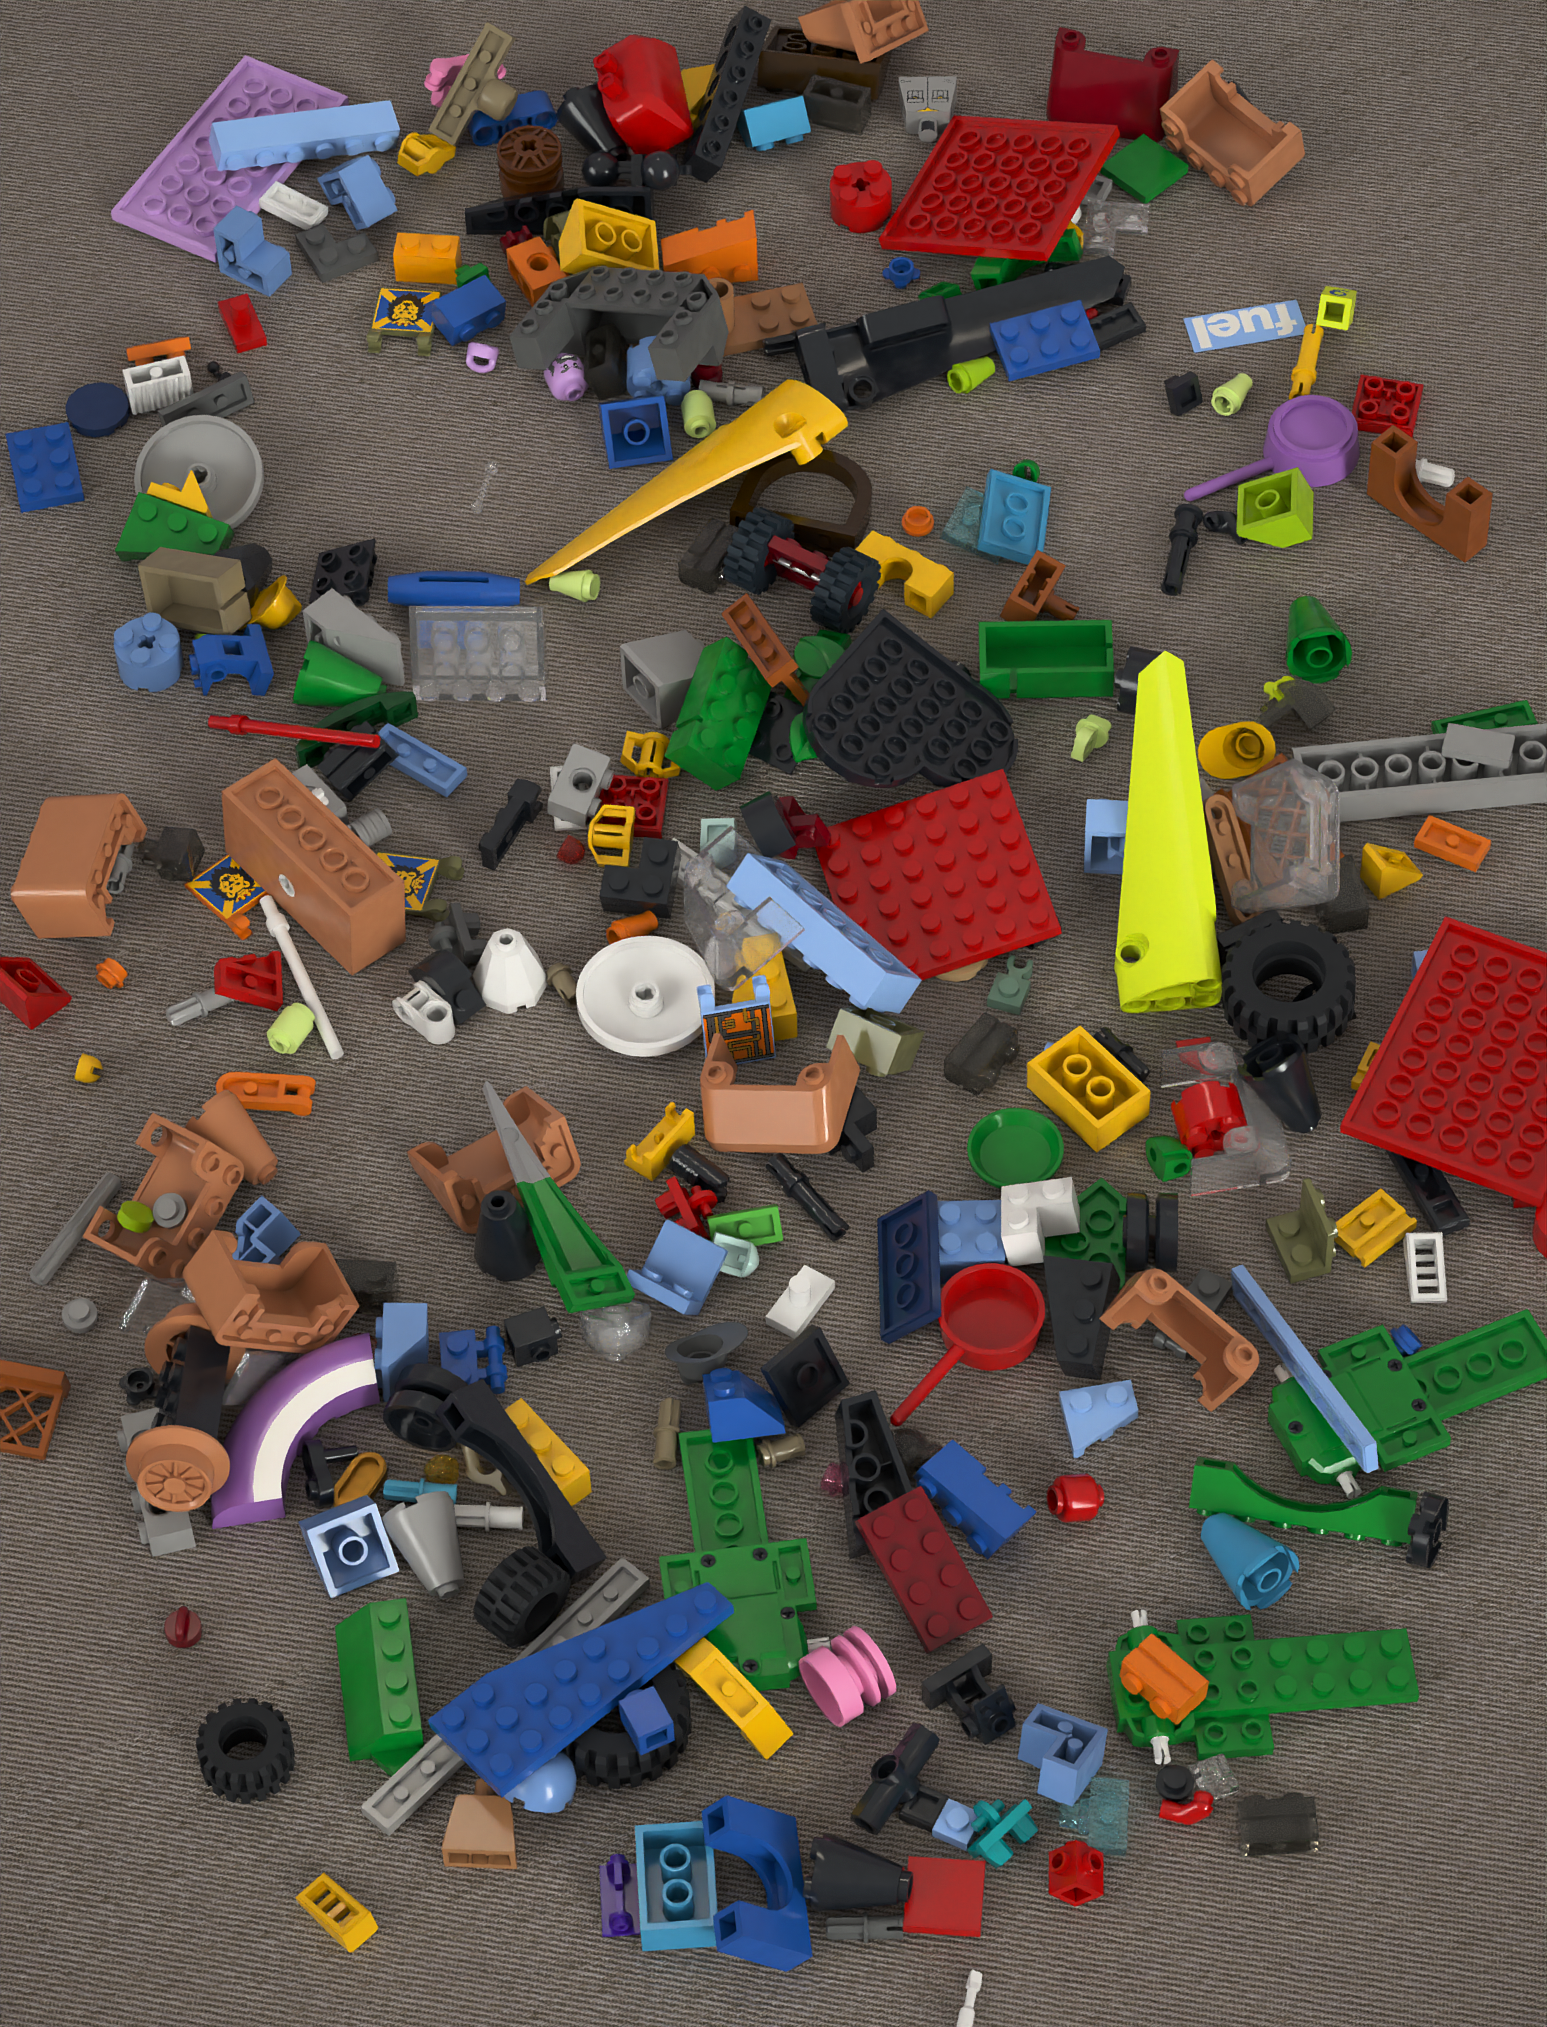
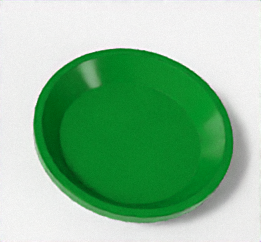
M1006 1108L988 1114L974 1126L968 1138L967 1155L974 1172L986 1183L1001 1189L1002 1186L1051 1179L1061 1166L1064 1155V1143L1058 1128L1044 1115L1024 1108Z

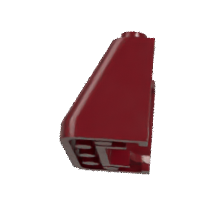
M1059 27L1055 39L1046 106L1048 121L1117 125L1120 138L1136 140L1142 134H1145L1155 142L1162 140L1166 134L1161 125L1160 108L1177 93L1179 50L1155 47L1146 53L1143 61L1085 50L1086 38L1081 32Z

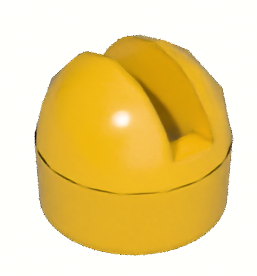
M82 1053L77 1065L75 1080L84 1083L96 1082L101 1076L93 1074L94 1068L103 1070L98 1058Z

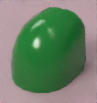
M1161 1135L1149 1137L1146 1140L1145 1150L1148 1163L1157 1178L1161 1179L1162 1182L1182 1177L1191 1170L1192 1153L1186 1145L1181 1144L1179 1139Z

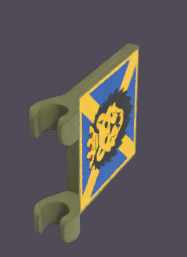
M380 287L371 327L366 337L369 343L368 352H381L383 335L417 337L416 341L419 346L418 356H430L435 324L431 321L432 304L434 300L442 297V291Z
M382 851L376 852V855L404 880L405 914L424 916L434 922H442L450 915V912L446 910L447 902L445 900L433 899L429 901L438 874L457 881L463 878L465 870L461 867L462 859L460 857L450 856L437 859Z

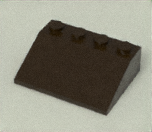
M775 25L764 42L759 55L757 86L765 87V90L770 92H782L783 89L795 90L796 94L803 96L821 93L830 99H842L843 96L855 97V100L858 102H873L878 100L882 93L892 50L860 64L855 52L811 43L805 37L802 28Z

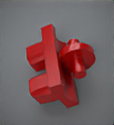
M676 1176L668 1179L666 1183L669 1190L655 1199L661 1214L667 1220L680 1212L682 1217L674 1221L675 1223L710 1240L699 1215L702 1214L704 1219H706V1216L713 1215L712 1209L718 1202L715 1193L712 1190L702 1191L700 1186H694L691 1189L692 1196L690 1197L688 1190L681 1188Z

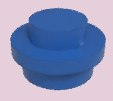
M1405 1324L1398 1329L1394 1327L1390 1330L1393 1336L1392 1340L1402 1357H1405L1407 1354L1413 1355L1418 1353L1417 1350L1423 1346L1419 1338Z

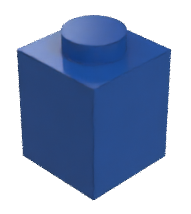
M654 1686L644 1690H634L619 1701L620 1719L640 1756L675 1740L673 1721Z

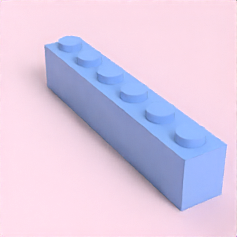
M391 100L213 122L209 144L217 170L236 171L246 167H266L271 164L285 162L297 163L301 160L327 159L332 156L358 155L371 151H388L396 148L400 128Z

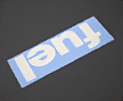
M1297 299L1183 318L1194 353L1303 335V330L1306 326Z

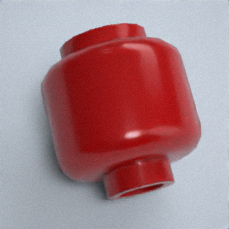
M1088 1473L1060 1475L1053 1481L1052 1486L1048 1487L1046 1497L1048 1509L1052 1515H1056L1064 1523L1093 1520L1098 1514L1099 1507L1104 1504L1103 1488L1101 1485H1097L1095 1479Z

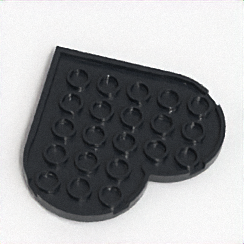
M884 609L880 611L816 683L803 707L805 734L816 756L848 782L867 787H897L909 782L918 774L930 780L934 785L949 787L1000 769H1004L1006 775L1014 764L1018 753V739H1015L1011 727L1013 720L1004 705L989 690Z

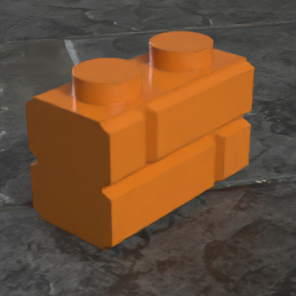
M1150 1634L1137 1648L1132 1650L1123 1659L1121 1664L1120 1677L1123 1686L1134 1695L1138 1693L1149 1701L1151 1710L1159 1718H1168L1175 1725H1178L1191 1710L1193 1711L1207 1695L1209 1681L1154 1634Z

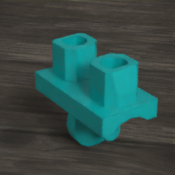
M996 1799L991 1805L983 1800H979L974 1805L973 1810L978 1818L971 1823V1827L976 1832H980L985 1826L988 1829L966 1849L973 1859L981 1855L996 1869L1002 1866L1014 1854L1001 1839L1002 1836L1009 1831L1021 1845L1039 1830L1028 1814L1033 1807L1026 1799L1022 1800L1018 1805H1012L1001 1817L999 1813L1005 1808V1805L1000 1799Z

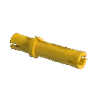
M1308 324L1304 327L1297 365L1293 368L1291 374L1293 384L1289 393V400L1299 395H1310L1311 386L1316 381V362L1324 335V330L1319 325H1316L1314 334H1312L1313 324Z

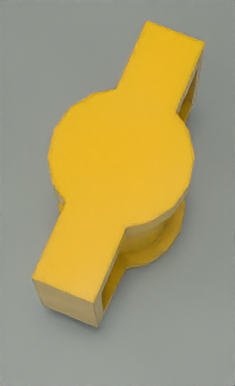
M412 132L405 137L401 144L397 164L416 176L425 172L434 174L440 170L444 162L455 157L456 146L449 144L434 134L420 135L417 132Z
M631 731L626 732L620 762L636 776L670 778L678 776L681 769L674 762H671L669 768L662 769L664 755L670 742L665 735L658 732H647L645 734ZM634 746L642 749L639 763L631 758ZM651 755L654 756L652 762H650ZM651 768L650 774L647 775V769Z
M604 804L590 821L588 848L592 851L599 867H605V865L630 866L634 839L635 807ZM603 816L626 818L625 826L598 824ZM594 847L623 849L622 857L597 855Z

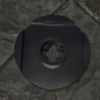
M1427 1491L1423 1493L1420 1503V1515L1414 1513L1409 1523L1408 1535L1414 1536V1539L1407 1551V1564L1431 1568L1434 1565L1442 1545L1441 1542H1438L1441 1530L1446 1531L1449 1500L1446 1497Z

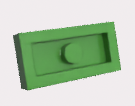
M777 1204L706 1216L711 1242L715 1232L750 1241L755 1246L783 1241Z

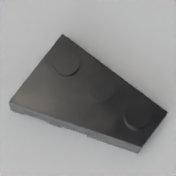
M1043 1255L1057 1362L1065 1376L1100 1380L1111 1328L1099 1318L1117 1296L1121 1279L1113 1263Z

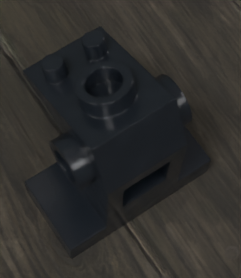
M981 1644L922 1681V1701L929 1710H933L946 1701L960 1718V1725L970 1739L976 1737L983 1744L987 1745L1016 1726L1013 1716L1016 1707L1007 1694L1005 1686L1001 1684L993 1691L984 1680L985 1676L992 1673V1653L984 1644ZM980 1697L981 1700L977 1699L976 1701H974L972 1703V1709H970L967 1704L972 1702L976 1698Z

